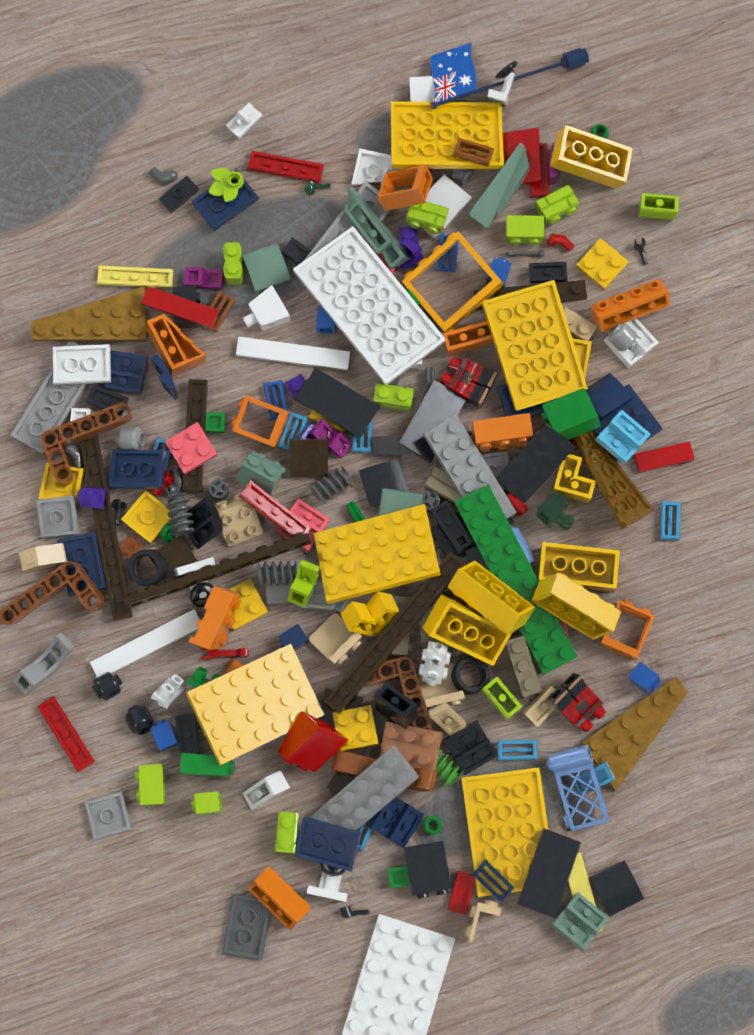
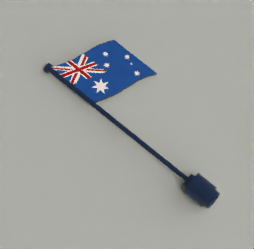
M472 42L431 55L430 70L435 87V101L431 102V107L436 109L439 105L503 85L505 80L476 89V72L471 56ZM577 48L562 54L561 62L516 76L513 81L561 65L567 71L585 66L589 62L588 52L585 48Z

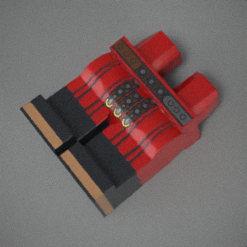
M452 357L448 368L456 371V373L452 376L444 372L440 383L465 398L467 402L481 409L497 378L498 372L481 367L465 357L463 360Z
M572 673L561 684L563 688L558 687L547 700L573 726L588 732L593 727V724L588 719L592 715L596 719H601L606 714V711L602 706L603 702L586 685L583 678L576 673Z

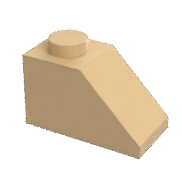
M63 543L33 547L19 552L22 571L35 573L67 562Z

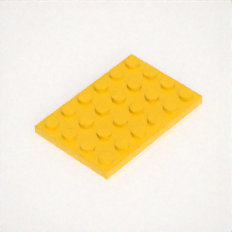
M391 102L392 168L405 169L426 164L428 169H501L504 166L501 103L448 102L437 106L436 109H432L431 102ZM461 138L494 148L489 167L453 157L458 139Z
M554 280L482 301L515 411L563 397L582 388L588 389Z
M425 504L313 533L326 602L328 604L441 575Z
M291 644L186 692L219 765L288 733L300 711L316 718L324 715Z
M540 768L461 778L477 896L483 897L522 891L543 828L549 830Z

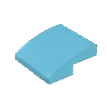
M621 410L597 436L595 441L621 463L625 464L651 434Z

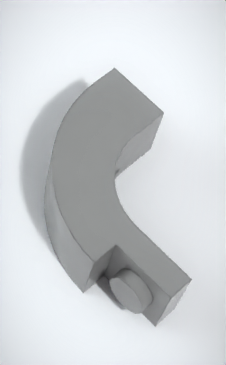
M61 632L37 660L19 672L14 679V683L25 695H28L46 682L64 665L72 655L73 644Z

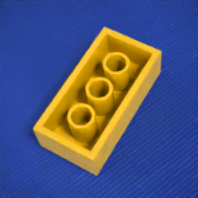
M565 125L556 133L550 167L618 189L627 182L633 148Z
M542 542L537 579L540 582L556 573H562L574 583L581 584L584 589L614 592L617 588L620 551Z
M476 561L459 568L447 587L455 596L466 601L470 608L476 609L486 620L493 622L501 632L508 635L524 626L535 609L534 605Z
M556 573L538 582L531 600L537 606L593 640L614 632L621 611L616 609L613 604L603 601L597 594L590 593L581 584L574 583L562 573Z
M442 594L422 627L429 636L494 666L512 634L508 635L501 632L498 626L486 620L481 613Z

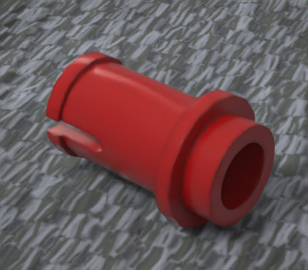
M165 471L163 489H151V491L160 496L166 487L173 483V476Z
M511 493L507 496L517 512L515 513L516 516L519 515L521 517L528 511L527 504H523L515 495Z

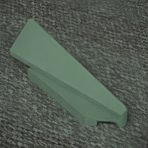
M522 143L517 146L468 214L474 222L486 229L490 228L496 214L501 216L530 171L526 154L527 150Z
M348 187L345 212L376 253L383 254L391 269L411 259L410 255L354 188Z

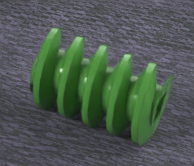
M439 749L436 766L437 775L439 774L438 781L445 780L443 786L447 787L452 785L464 771L457 773L459 766L452 768L451 766L454 761L446 762L448 755L446 754L441 757L442 749Z

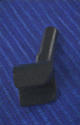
M642 237V245H638L635 239L634 249L639 251L643 265H646L648 262L644 253L645 239Z
M114 499L112 501V508L116 510L115 525L119 526L122 511L127 508V504L121 502L120 499Z
M351 906L340 909L343 918L369 915V909L352 911Z

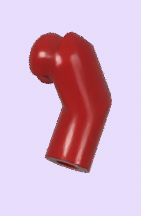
M550 234L546 240L550 247L560 244L567 252H570L575 247L562 234Z

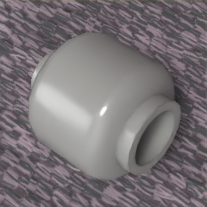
M617 323L609 331V341L620 351L631 350L637 343L635 341L637 333L626 323Z
M123 426L116 434V443L119 444L122 450H139L145 444V433L137 426Z

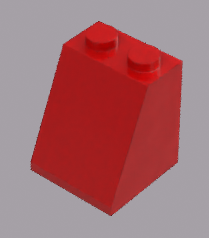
M300 711L277 752L283 756L282 760L290 765L295 763L298 768L305 772L308 769L316 772L349 739L330 724Z

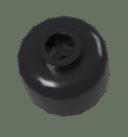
M105 672L94 679L92 688L99 699L103 698V700L108 701L120 694V685L123 683L117 674L113 676L111 672Z
M134 705L128 709L125 715V721L130 731L134 734L144 735L148 733L154 723L148 708L145 706Z

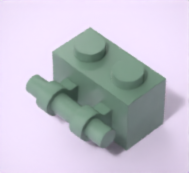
M253 451L241 464L236 480L245 485L252 481L271 496L278 487L281 476H284L287 469L282 467L281 463L267 459L266 455Z

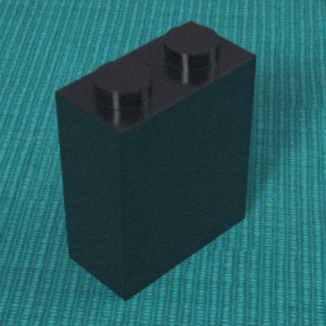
M444 841L404 847L412 896L417 895V899L429 897L428 893L436 892L437 895L448 894V889H452Z

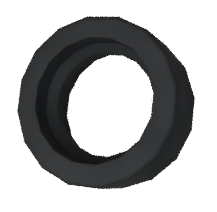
M145 549L137 551L129 560V576L138 585H156L166 575V560L156 550ZM146 556L152 557L156 562V574L151 579L143 578L138 569L139 561Z
M467 656L458 661L452 668L451 673L452 683L455 688L467 695L476 694L489 683L491 676L486 662L473 656ZM472 664L479 669L481 681L478 685L470 687L462 681L460 671L463 666Z

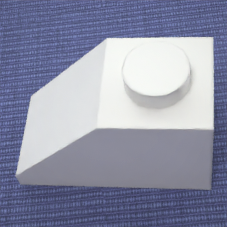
M278 771L265 777L242 794L251 810L277 797L290 787L282 772Z

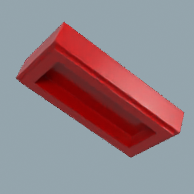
M457 871L447 910L467 915L475 884V875Z

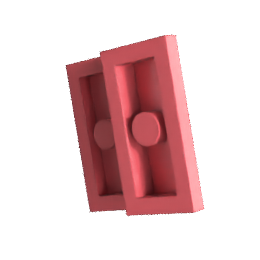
M298 498L289 511L311 527L307 533L311 544L300 548L308 553L315 544L313 533L324 531L330 518ZM278 528L276 530V533L286 540L291 538Z

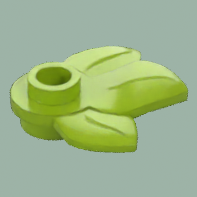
M226 168L212 170L210 173L216 181L210 187L209 193L214 196H223L225 202L234 200L238 195V189L244 184L242 174L236 171L230 172ZM233 179L238 180L236 184H233L231 181Z

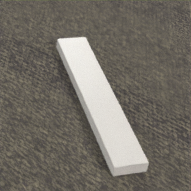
M238 337L236 356L348 371L350 351Z
M194 609L91 661L90 664L97 677L105 672L114 673L197 631L199 626L196 624L200 619Z

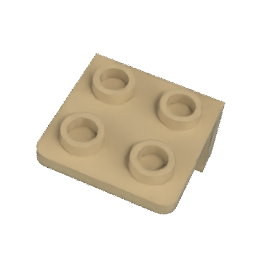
M240 494L235 495L231 500L219 501L215 505L222 522L223 535L228 546L236 545L263 533L256 510L238 497Z
M336 613L332 614L309 637V641L334 666L338 663L341 665L348 658L347 654L351 650H357L362 644V636L359 633L349 632L344 620Z
M450 663L444 666V668H448L446 680L442 679L441 684H436L435 686H430L422 681V676L418 672L426 709L432 710L444 702L453 707L460 705L461 701H464L463 691L457 690L452 683L451 673L455 664Z
M485 900V903L476 902L475 905H471L469 917H472L471 925L467 924L464 934L468 942H473L480 911L500 916L502 908L497 907L498 903Z

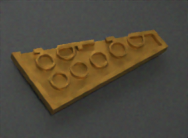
M145 286L31 321L32 342H146L145 306L141 304L145 294Z
M593 431L574 437L621 530L639 521L654 510L612 455L595 441L597 436Z
M677 676L581 742L582 745L587 744L589 746L593 761L597 766L605 762L608 763L616 779L609 783L614 791H617L688 693Z

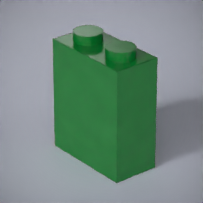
M585 388L542 405L544 412L541 415L544 423H549L551 427L567 440L601 427L599 417Z
M181 753L180 773L183 776L230 779L231 774L235 772V763L232 760L219 765L215 755Z

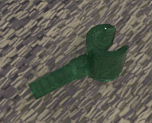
M310 181L307 182L304 193L313 195L315 189L331 188V185L316 184Z

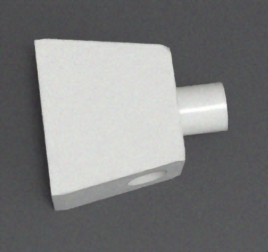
M270 286L248 304L251 314L243 317L248 328L258 323L262 331L290 321V315L273 286Z

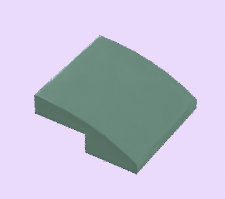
M278 243L242 255L255 292L291 280Z
M382 488L378 516L419 506L422 504L423 494Z
M578 892L551 926L578 949L584 951L608 921L609 917Z

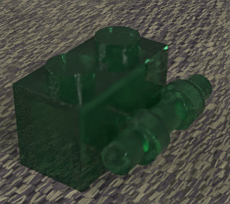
M556 492L538 508L536 516L548 528L556 522L563 530H569L574 523V518L571 515H565L569 506L567 499L562 494L558 495Z

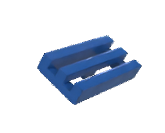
M441 233V235H440V245H441V246L443 245L444 240H446V238H447L450 234L444 235V233ZM458 243L454 245L452 268L449 267L450 250L446 252L445 267H441V257L438 259L437 271L456 272Z
M282 380L263 383L267 403L271 404L268 387L271 386L275 406L279 407L275 385H279L283 409L288 411ZM268 409L270 421L277 419L279 413L273 415L272 410Z

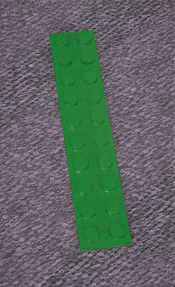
M488 484L454 501L489 572L535 606L529 619L519 630L522 636H524L526 644L542 675L577 658L558 618L531 602L539 581L490 485Z

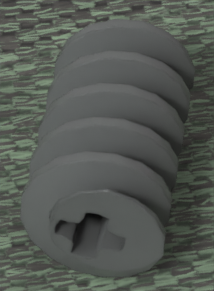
M342 465V471L338 468L335 469L336 475L330 472L328 474L329 479L323 476V484L317 480L315 482L316 487L309 485L318 502L322 501L326 504V497L333 500L332 493L334 492L339 496V489L345 492L346 484L351 488L353 487L351 479Z
M186 493L171 494L165 498V501L168 503L166 507L170 510L167 514L170 517L169 524L172 525L170 527V531L173 532L172 535H185L195 531L194 528L189 527L194 522L187 519L192 516V513H186L187 510L191 509V506L185 505V503L190 501V498H184Z
M296 560L294 566L291 565L290 561H287L286 566L280 561L278 567H276L274 561H272L270 567H268L267 562H264L263 567H260L259 562H257L260 585L264 586L265 581H267L268 585L271 586L273 580L277 586H279L281 580L284 585H287L288 580L293 584L297 575Z

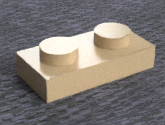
M565 307L564 313L571 334L580 340L589 341L598 326Z
M548 685L522 712L536 727L556 709L547 700L555 691L551 685Z
M446 702L429 711L430 717L450 736L466 727L465 720Z

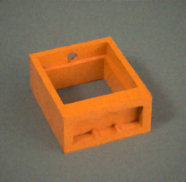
M426 164L385 172L380 191L377 195L378 202L382 204L385 211L426 203L433 180ZM412 185H413V187H412L411 189H406V190H401V191H396V192H395V190H396L397 188H402V187H407V186H412Z
M245 395V398H241L238 408L240 411L238 416L235 415L232 420V431L277 447L290 411ZM250 402L279 413L270 439L240 428Z
M623 599L616 603V609L646 621L635 648L609 638V634L602 637L599 645L632 660H636L655 615L651 614L650 610L643 607L638 609L633 606L632 602Z

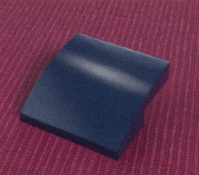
M110 350L111 383H104L103 388L141 394L148 356Z
M155 354L151 361L155 370L160 374L159 380L161 385L176 400L178 394L172 376L162 359Z
M611 373L586 389L601 420L630 402L633 398Z
M395 797L374 815L368 827L404 848L424 814Z

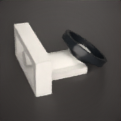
M516 60L495 75L497 80L505 78L501 92L489 89V101L507 105L508 96L515 77L513 69L518 65Z
M213 557L175 568L174 572L176 577L191 571L195 573L201 571V568L206 565H215ZM208 581L189 587L191 591L190 600L194 606H205L206 603L198 604L196 602L209 597L210 593L208 591L211 590L210 587L213 589L214 586L208 583Z
M320 863L322 875L319 888L308 885L307 893L346 902L348 894L338 892L341 876L346 870L325 864L323 866Z

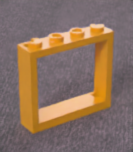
M459 231L456 234L455 232L450 234L446 238L447 242L442 246L438 245L434 248L433 254L428 258H423L418 263V267L414 271L410 270L404 275L405 279L402 280V283L411 290L421 302L420 304L444 332L458 326L482 305V301L490 298L504 285ZM460 241L492 278V281L444 322L411 283Z

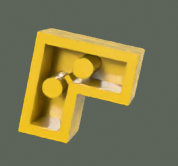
M569 454L559 465L552 494L589 504L596 481L577 476L582 457Z
M377 591L366 604L351 601L342 611L341 616L349 632L377 637L400 610L391 594Z

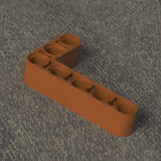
M119 403L47 430L41 435V442L53 475L60 485L68 486L74 479L64 447L129 423L132 420V412L127 404ZM122 410L128 411L125 417H119V412ZM103 417L110 418L108 423H100ZM85 424L92 425L88 431L82 430ZM67 431H73V435L71 437H64ZM55 437L53 444L49 445L46 443L48 438ZM55 455H62L60 461H53V457ZM62 472H68L66 479H59Z
M67 561L2 608L0 611V621L7 625L17 624L68 585H70L81 603L88 610L102 609L105 600L83 567L77 562ZM71 565L75 567L73 575H70L68 572ZM56 576L60 579L57 587L53 585V579ZM81 581L86 582V589L84 591H81L79 588ZM40 588L44 590L42 598H39L37 595ZM95 596L98 603L95 607H92L90 600ZM25 599L29 603V606L26 610H24L22 607V602ZM9 611L13 613V619L11 621L7 619V613Z
M401 657L384 662L374 673L373 679L364 686H373L399 678L403 695L410 700L417 699L421 702L420 708L417 709L418 717L411 723L412 727L419 728L416 726L415 721L418 718H423L426 721V726L422 729L432 730L413 660L409 657ZM408 662L411 668L408 671H402L400 664ZM389 667L392 670V674L390 676H383L381 669ZM407 681H414L416 687L413 690H408L405 687Z
M338 750L335 753L331 770L359 776L377 759ZM413 768L419 775V778L407 788L422 792L433 791L437 771L427 768Z

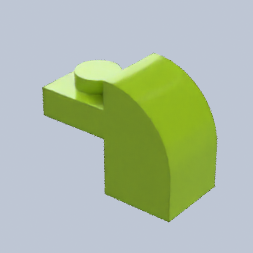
M301 560L287 601L304 608L306 607L318 580L320 566Z

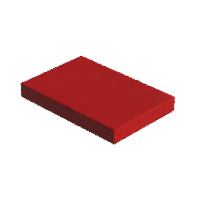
M537 127L503 133L504 164L520 143L527 150L526 154L530 171L521 185L543 182L540 129Z

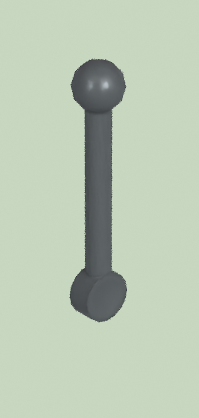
M539 250L538 252L506 251V256L538 255L543 257L545 252L544 250Z

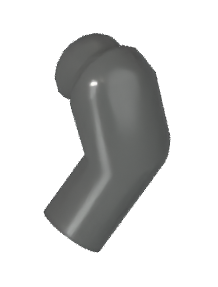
M153 167L149 172L160 184L172 183L178 177L174 170L160 172L156 167Z
M74 444L64 447L66 455H70L73 458L74 467L83 468L81 450Z
M180 469L171 471L174 479L173 483L166 487L167 495L179 493L183 488Z

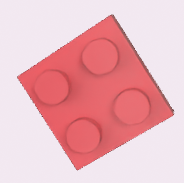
M198 422L165 441L185 475L218 456Z

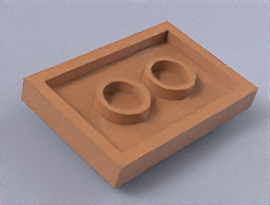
M386 722L379 758L391 747L395 746L411 767L427 768L436 771L443 732L411 726L404 729L399 724Z

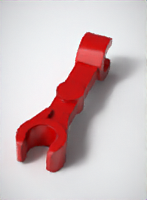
M203 647L200 649V651H208L207 657H200L203 661L216 657L249 656L247 648L209 650Z

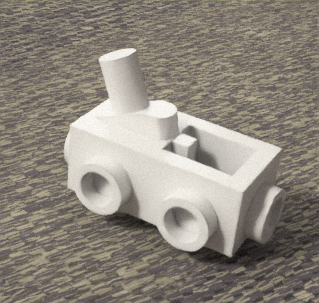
M429 641L428 648H423L422 660L425 661V664L420 665L419 675L422 676V681L430 686L441 684L442 679L446 680L448 668H444L445 664L449 665L451 653H447V644Z

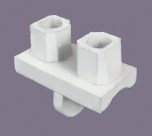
M248 103L242 110L237 112V115L226 124V127L240 139L263 115L252 104Z
M174 674L152 694L151 698L157 700L159 706L167 709L185 690L181 686L184 680Z

